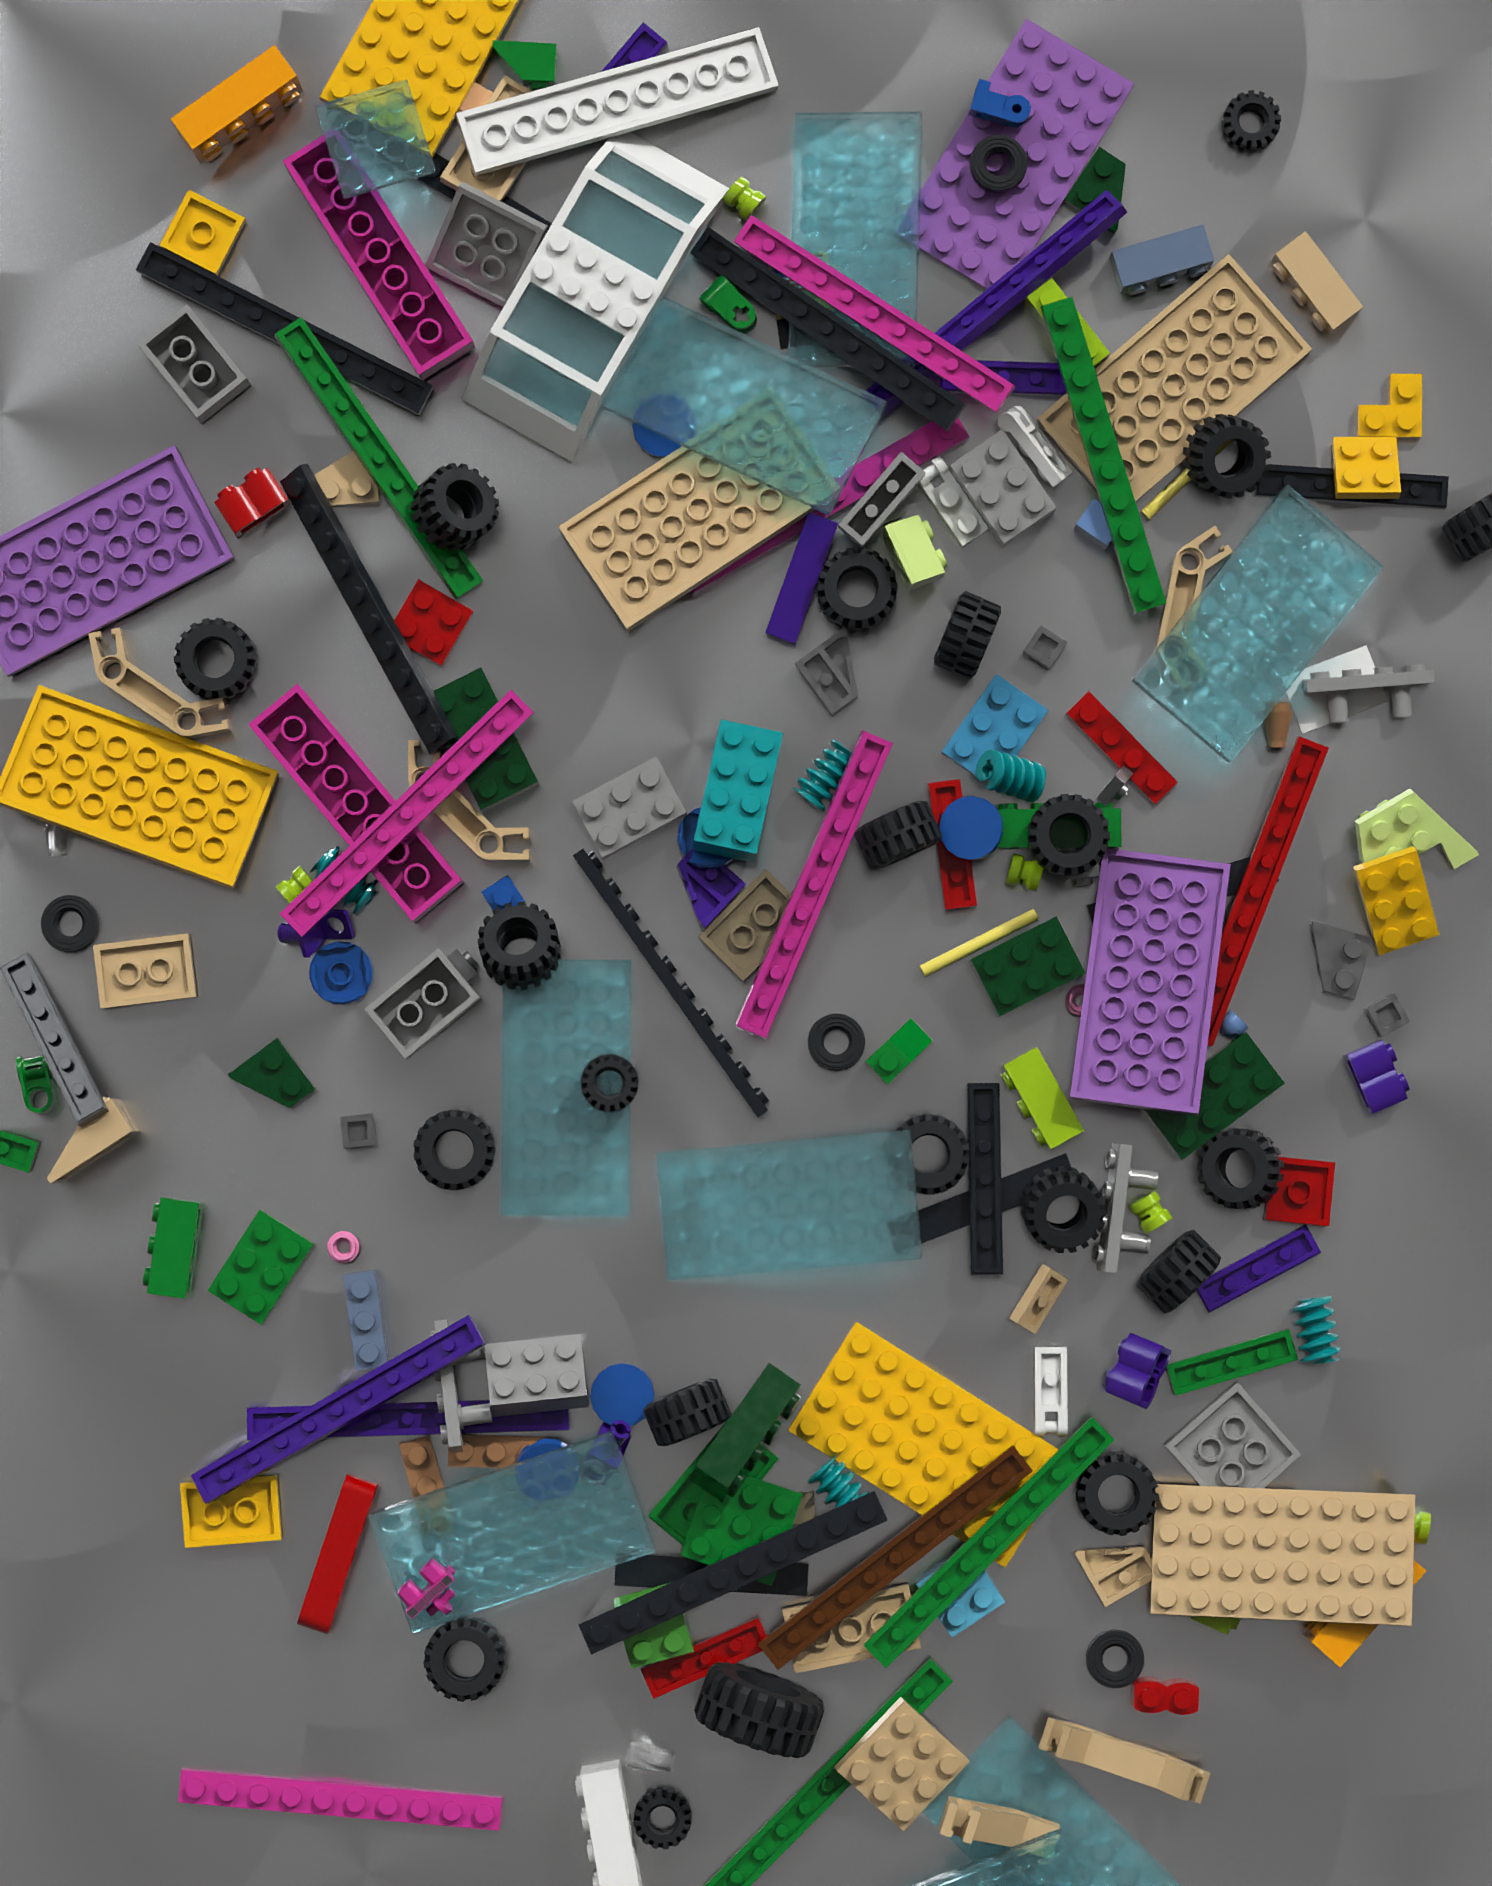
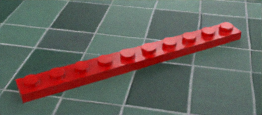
M1297 736L1222 929L1208 1045L1210 1046L1214 1045L1329 747Z

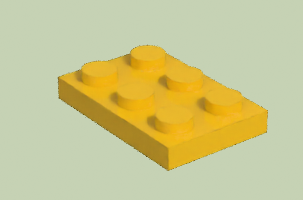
M1414 846L1353 866L1375 950L1379 956L1439 935L1418 852Z
M277 1475L257 1476L210 1504H205L194 1482L180 1483L185 1548L282 1540Z

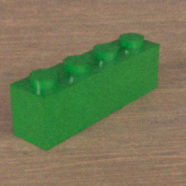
M1017 803L999 804L998 811L1003 819V837L996 850L1030 849V845L1027 842L1028 826L1034 813L1044 803H1031L1030 809H1018ZM1094 803L1096 807L1102 809L1104 812L1103 816L1109 823L1108 832H1110V840H1108V848L1119 849L1122 847L1121 808H1113V803H1108L1107 806L1103 803ZM1065 816L1057 819L1052 824L1049 837L1055 849H1082L1087 841V830L1077 818Z

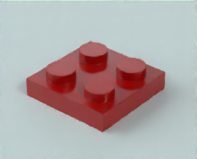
M418 579L394 621L410 649L442 667L474 611Z
M1279 1157V1160L1284 1161V1168H1280V1174H1284L1283 1181H1278L1277 1183L1279 1187L1277 1193L1271 1194V1200L1265 1204L1264 1220L1329 1226L1335 1162Z

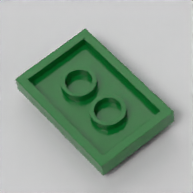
M259 1209L207 1291L255 1322L263 1325L314 1243Z

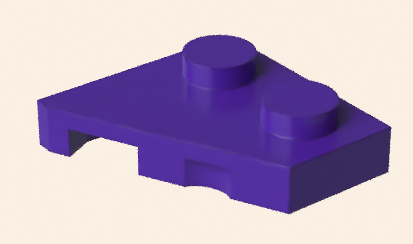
M691 849L686 854V858L684 856L676 867L699 925L705 930L743 889L746 883L726 865L718 867V869L705 870L689 864L688 861L692 858L694 852Z

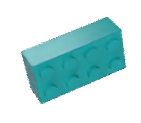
M723 719L720 720L692 850L755 863L783 732Z

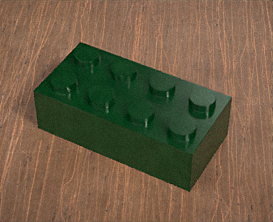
M481 667L433 691L458 736L457 739L449 744L450 748L498 703ZM512 734L466 779L482 813L540 785L515 734Z
M1244 1032L1205 1060L1198 1116L1141 1109V1111L1176 1158L1183 1160L1204 1145L1209 1139L1216 1136V1133L1224 1130L1285 1083L1248 1033Z
M768 1363L695 1466L691 1481L721 1502L725 1500L727 1495L733 1498L746 1477L744 1471L747 1469L752 1472L761 1459V1454L765 1450L762 1447L765 1443L770 1446L778 1435L779 1429L783 1424L780 1421L782 1417L788 1420L797 1408V1403L801 1399L797 1394L801 1384Z

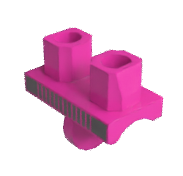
M431 1558L419 1572L428 1582L422 1590L412 1579L407 1580L398 1589V1595L407 1605L405 1613L411 1619L431 1601L433 1603L426 1609L431 1616L439 1610L446 1615L453 1610L449 1600L456 1595L451 1588H448L443 1594L441 1592L454 1581L453 1575L456 1571L450 1565L444 1568L440 1563Z

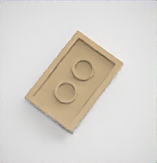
M189 933L93 945L100 1009L197 997Z

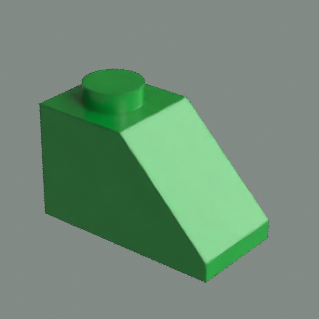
M493 40L494 54L523 86H528L530 90L536 91L556 85V43Z
M910 1018L865 1063L888 1085L933 1040Z

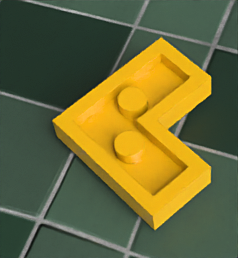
M1390 373L1389 405L1357 406V437L1420 439L1422 437V374Z

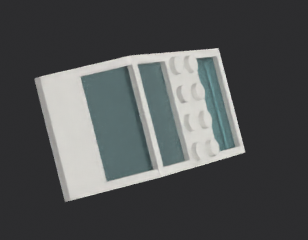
M631 132L609 138L585 166L491 328L461 400L572 463L587 437L602 401L695 240L711 218L715 216L729 188Z

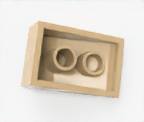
M102 1097L109 1112L82 1127L78 1125L47 1177L50 1184L61 1183L140 1132L120 1099Z

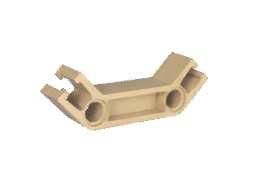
M1213 526L1183 546L1172 560L1165 594L1167 604L1163 605L1154 655L1178 694L1189 687L1187 681L1183 683L1174 666L1181 660H1186L1195 671L1197 681L1208 674L1191 648L1190 643L1204 574L1207 570L1229 557L1233 552L1229 545L1225 547L1223 545L1219 548L1221 553L1206 559L1203 552L1198 548L1210 537L1213 540L1222 536L1216 526ZM1182 556H1194L1197 560V568L1194 570L1185 569L1181 563ZM1168 642L1175 643L1180 650L1179 656L1176 658L1167 657L1163 651L1164 644Z
M120 627L111 629L112 638H116L117 654L106 657L103 656L100 641H103L101 631L88 633L96 675L102 683L178 735L188 739L232 731L229 719L222 720V724L204 726L203 712L219 708L220 711L228 709L224 698L189 703L131 664L125 633ZM112 663L120 664V675L115 679H108L106 676L107 667ZM188 713L194 714L196 718L195 726L189 730L182 729L180 726L181 718Z
M408 740V781L410 787L421 774H424L430 768L428 766L418 767L416 749H419V746H421L420 740ZM442 750L434 754L433 764L442 757ZM458 790L449 795L433 811L484 861L530 862V849H524L523 854L504 852L505 837L523 836V840H529L530 829L495 828ZM488 836L495 837L498 840V848L493 853H485L481 850V842Z
M1049 1717L1038 1747L1043 1751L1056 1753L1055 1756L1061 1759L1083 1763L1159 1789L1181 1800H1191L1201 1804L1211 1774L1170 1755L1079 1724Z
M948 1796L938 1830L941 1835L947 1837L955 1835L963 1838L962 1841L969 1844L972 1843V1840L1019 1848L1052 1859L1061 1827L1059 1823L1017 1809Z

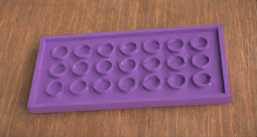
M1027 18L988 80L991 82L989 91L1008 97L1021 95L1029 101L1031 111L1026 123L1020 127L1012 128L967 114L895 232L896 237L984 290L992 286L1035 249L1065 197L1134 87L1133 82ZM992 135H1005L1013 138L1022 146L1027 156V170L1023 180L1016 188L1005 193H992L982 189L974 181L970 172V158L974 148L981 140ZM995 152L987 158L986 167L991 174L1002 176L1010 170L1011 161L1006 154Z
M175 445L0 536V664L8 677L88 636V633L95 632L234 559Z
M1107 848L1101 862L1070 1099L1198 1116L1231 864Z

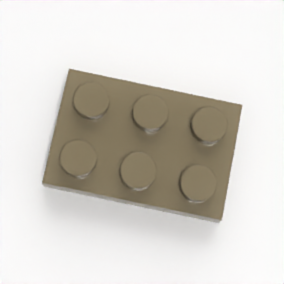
M765 869L698 937L744 982L761 965L791 893Z

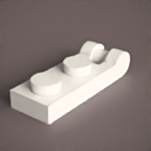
M1014 406L999 416V428L1005 432H1010L1014 436L1021 452L1031 458L1038 467L1039 475L1043 480L1049 482L1052 487L1073 473L1023 407Z
M937 456L931 461L932 464L923 470L926 473L919 486L963 548L988 531L989 527L953 477L943 459ZM939 475L944 483L934 488L930 480Z
M1034 1347L1035 1436L1045 1437V1434H1057V1437H1067L1068 1435L1067 1347ZM1045 1412H1057V1421H1045Z

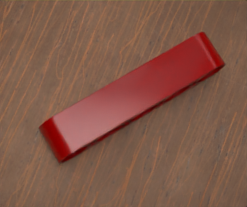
M349 1474L346 1475L299 1614L298 1625L325 1634L329 1633L378 1484Z

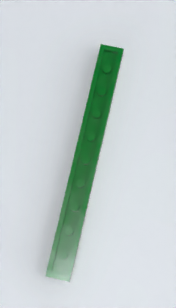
M1073 297L1040 307L1134 614L1167 604Z
M300 317L275 333L274 337L455 600L482 583L484 580L463 550L458 549L455 552L448 551L447 547L441 550L436 548L437 543L433 541L430 544L425 540L427 536L424 533L420 534L416 528L419 527L418 522H413L412 519L415 511L411 510V502L415 500L412 496L418 489L417 483L303 318Z
M1091 1416L863 1646L887 1668L1114 1441V1438Z
M929 1658L703 1886H751L851 1785L837 1772L834 1766L886 1711L902 1697L918 1713L922 1714L953 1680Z

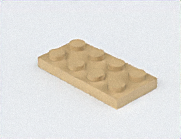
M504 75L486 104L529 93L532 90ZM463 140L440 176V182L456 191L459 185L464 182L502 202L526 162L475 176Z
M904 1584L884 1588L873 1595L792 1659L794 1672L800 1673L875 1658L863 1644L911 1597L909 1585ZM807 1604L783 1608L784 1621H787ZM919 1636L903 1652L920 1649Z

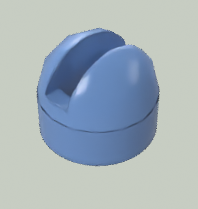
M1230 1010L1224 1016L1220 1028L1226 1037L1232 1039L1239 1037L1249 1027Z

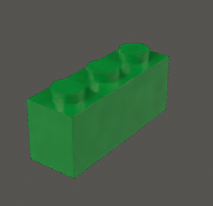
M161 1197L160 1203L154 1204L152 1222L157 1223L155 1235H150L147 1250L148 1254H152L151 1267H145L143 1286H148L147 1294L183 1299L189 1298L202 1202Z

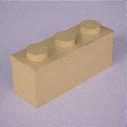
M1306 231L1278 251L1272 258L1274 272L1282 281L1287 280L1293 287L1291 291L1293 297L1301 306L1306 304L1313 314L1311 315V320L1320 331L1325 329L1328 335H1330L1362 310L1363 305Z

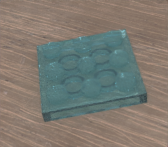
M407 79L315 105L316 114L343 199L435 173L436 169Z

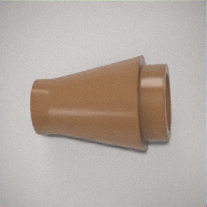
M1265 702V709L1261 711L1267 736V747H1286L1293 710H1290V702Z

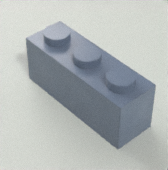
M1204 224L1113 250L1110 254V261L1120 293L1129 291V295H1134L1148 289L1147 285L1159 282L1160 286H1165L1178 281L1177 276L1189 273L1190 277H1196L1208 272V267L1212 266L1214 257Z
M378 1269L343 1274L355 1370L377 1368L390 1360Z

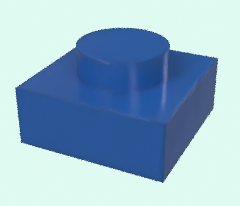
M509 875L481 891L492 910L497 907L503 910L505 909L504 904L510 902L512 906H518V901L525 902Z

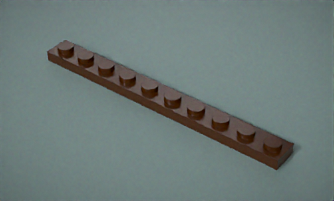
M1011 1445L762 1639L758 1645L777 1670H779L1033 1470L1016 1448Z

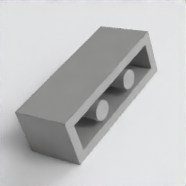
M900 452L838 524V528L860 547H864L925 477L926 472L904 453Z

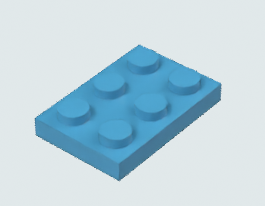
M996 674L941 753L976 777L977 763L985 751L994 749L1017 756L1048 712V709Z

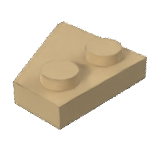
M353 451L314 475L331 507L380 503L379 488Z
M1144 1546L1083 1549L1074 1552L1105 1607L1152 1581V1558Z

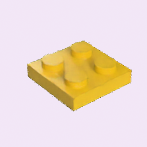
M188 189L159 246L218 276L246 219Z
M1333 437L1331 445L1336 499L1400 498L1401 484L1396 437Z

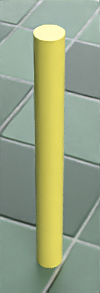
M1230 439L1224 442L1218 448L1215 457L1220 452H1222L1234 439ZM1185 468L1140 511L1147 520H1150L1191 481L1187 475L1190 471L1189 469Z
M1031 909L920 965V968L926 977L1038 921L1039 918L1035 910Z

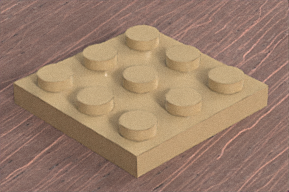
M900 1697L834 1767L838 1773L904 1832L970 1761L907 1701Z

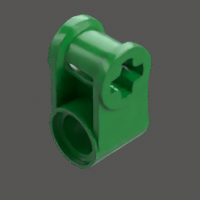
M721 274L698 297L707 309L722 319L736 333L747 334L756 327L757 316L754 307ZM739 312L743 315L748 312V321L740 320L737 323L736 314Z
M43 1054L42 1056L23 1059L22 1056L16 1057V1068L25 1106L30 1111L40 1115L51 1113L57 1105L54 1076ZM45 1091L48 1096L47 1104L42 1108H36L33 1103L35 1094Z

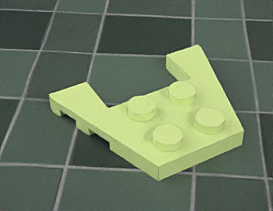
M1411 789L1406 790L1355 820L1359 859L1362 863L1412 846L1415 847L1418 855L1437 844L1440 845L1449 865L1453 869L1479 855L1462 836Z

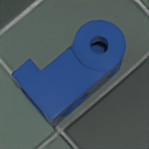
M983 79L978 80L968 115L1012 128L1020 127L1026 123L1031 106L1025 97L1021 95L1008 97L989 91L991 82Z

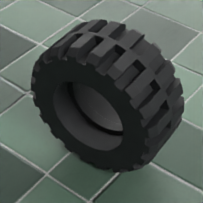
M717 1662L707 1671L694 1711L698 1722L706 1725V1728L717 1732L718 1735L733 1740V1742L772 1755L800 1758L811 1751L825 1709L823 1701L816 1694L787 1679L777 1677V1675L741 1664Z

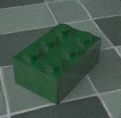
M1057 916L969 960L997 1018L1085 974Z

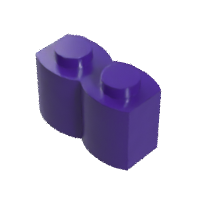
M1377 1040L1344 1055L1369 1114H1374L1408 1099L1406 1092L1410 1088L1404 1074H1397L1393 1062L1397 1061V1058L1390 1043L1385 1045L1383 1040Z
M1130 1333L1119 1345L1118 1363L1106 1376V1392L1147 1410L1157 1391L1159 1379L1168 1365L1172 1350Z

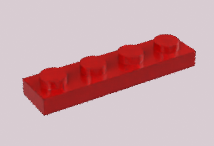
M1090 691L1066 713L1072 722L1119 770L1122 766H1125L1133 773L1129 780L1153 805L1178 783Z
M960 779L928 783L931 811L938 827L940 826L942 814L948 805L958 798H962ZM940 839L936 843L945 910L977 906L971 860L955 856L947 850Z
M758 1616L694 1644V1652L651 1663L640 1670L653 1699L705 1677L708 1669L717 1662H730L734 1664L762 1652L763 1650L758 1643L767 1635Z

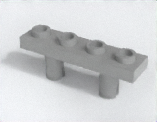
M1425 664L1405 665L1406 671L1393 672V666L1374 668V674L1366 675L1361 674V669L1342 670V677H1330L1329 671L1310 673L1311 679L1302 680L1303 692L1324 691V694H1328L1330 723L1349 721L1347 693L1350 692V689L1388 686L1392 693L1393 717L1412 716L1410 688L1413 687V684L1435 683L1434 670H1425Z
M1112 1143V1148L1108 1149L1106 1154L1105 1166L1109 1168L1108 1181H1104L1101 1192L1105 1200L1106 1216L1102 1217L1105 1222L1103 1229L1098 1228V1232H1101L1100 1245H1096L1094 1250V1263L1097 1264L1098 1271L1117 1273L1119 1253L1121 1251L1148 1254L1151 1239L1149 1235L1123 1232L1122 1229L1128 1187L1156 1190L1158 1185V1172L1131 1168L1132 1145Z
M447 1319L434 1321L435 1331H430V1337L449 1326ZM484 1346L434 1374L435 1381H441L442 1393L437 1394L439 1413H445L446 1425L440 1426L442 1444H448L451 1453L464 1452L461 1429H464V1426L492 1422L490 1403L461 1407V1404H458L454 1366H457V1363L485 1359Z

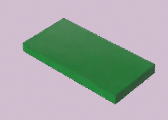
M727 1421L648 1515L653 1522L682 1546H684L702 1492V1488L691 1481L695 1466ZM764 1445L762 1447L765 1450L761 1454V1459L752 1472L746 1469L744 1471L745 1474L763 1479L779 1459Z

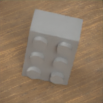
M188 304L137 343L201 424L251 385L246 376Z
M1003 429L949 465V471L989 527V531L1001 548L1052 515L1057 508Z
M657 756L572 801L603 860L687 815Z
M438 948L364 1010L401 1055L408 1060L482 998L444 952Z
M581 1334L484 1345L492 1417L588 1407Z

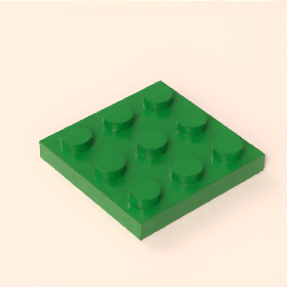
M747 1474L736 1495L733 1498L727 1495L723 1502L702 1489L680 1556L711 1565L791 1529L803 1493ZM777 1571L756 1581L772 1586Z

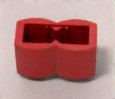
M260 468L252 470L245 475V482L236 488L230 485L217 494L219 499L214 503L236 537L247 533L262 521L275 515L290 504L289 499L268 468L262 471Z
M1139 1677L1131 1683L1130 1703L1133 1708L1144 1713H1159L1168 1710L1179 1715L1193 1714L1198 1711L1199 1687L1194 1682L1183 1678H1173L1162 1682L1153 1677Z

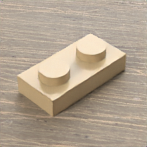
M1042 1264L1009 1319L1036 1334L1069 1280Z

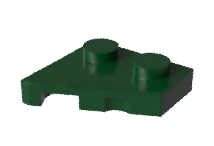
M1099 147L1065 197L1064 202L1080 212L1104 191L1108 190L1121 203L1126 164ZM1119 220L1107 229L1114 235L1118 230Z
M279 1038L273 1040L228 1074L230 1079L288 1108H292L316 1090Z

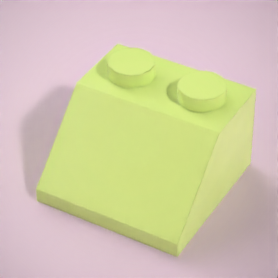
M915 515L890 523L884 527L883 537L909 592L944 576L945 571L943 568L948 565L940 549L935 550L930 541L931 538H934V534L927 520L921 521L919 515Z

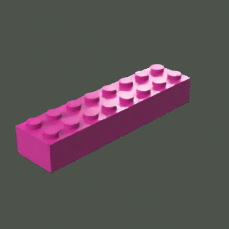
M337 127L283 160L288 173L421 380L426 379L475 348L469 333Z
M298 683L248 724L349 846L396 801ZM418 827L371 871L414 923L464 883Z

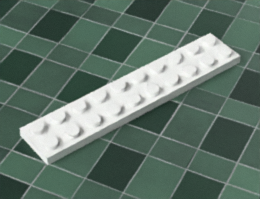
M758 27L456 113V119L474 174L478 176L778 90L779 85L760 28Z

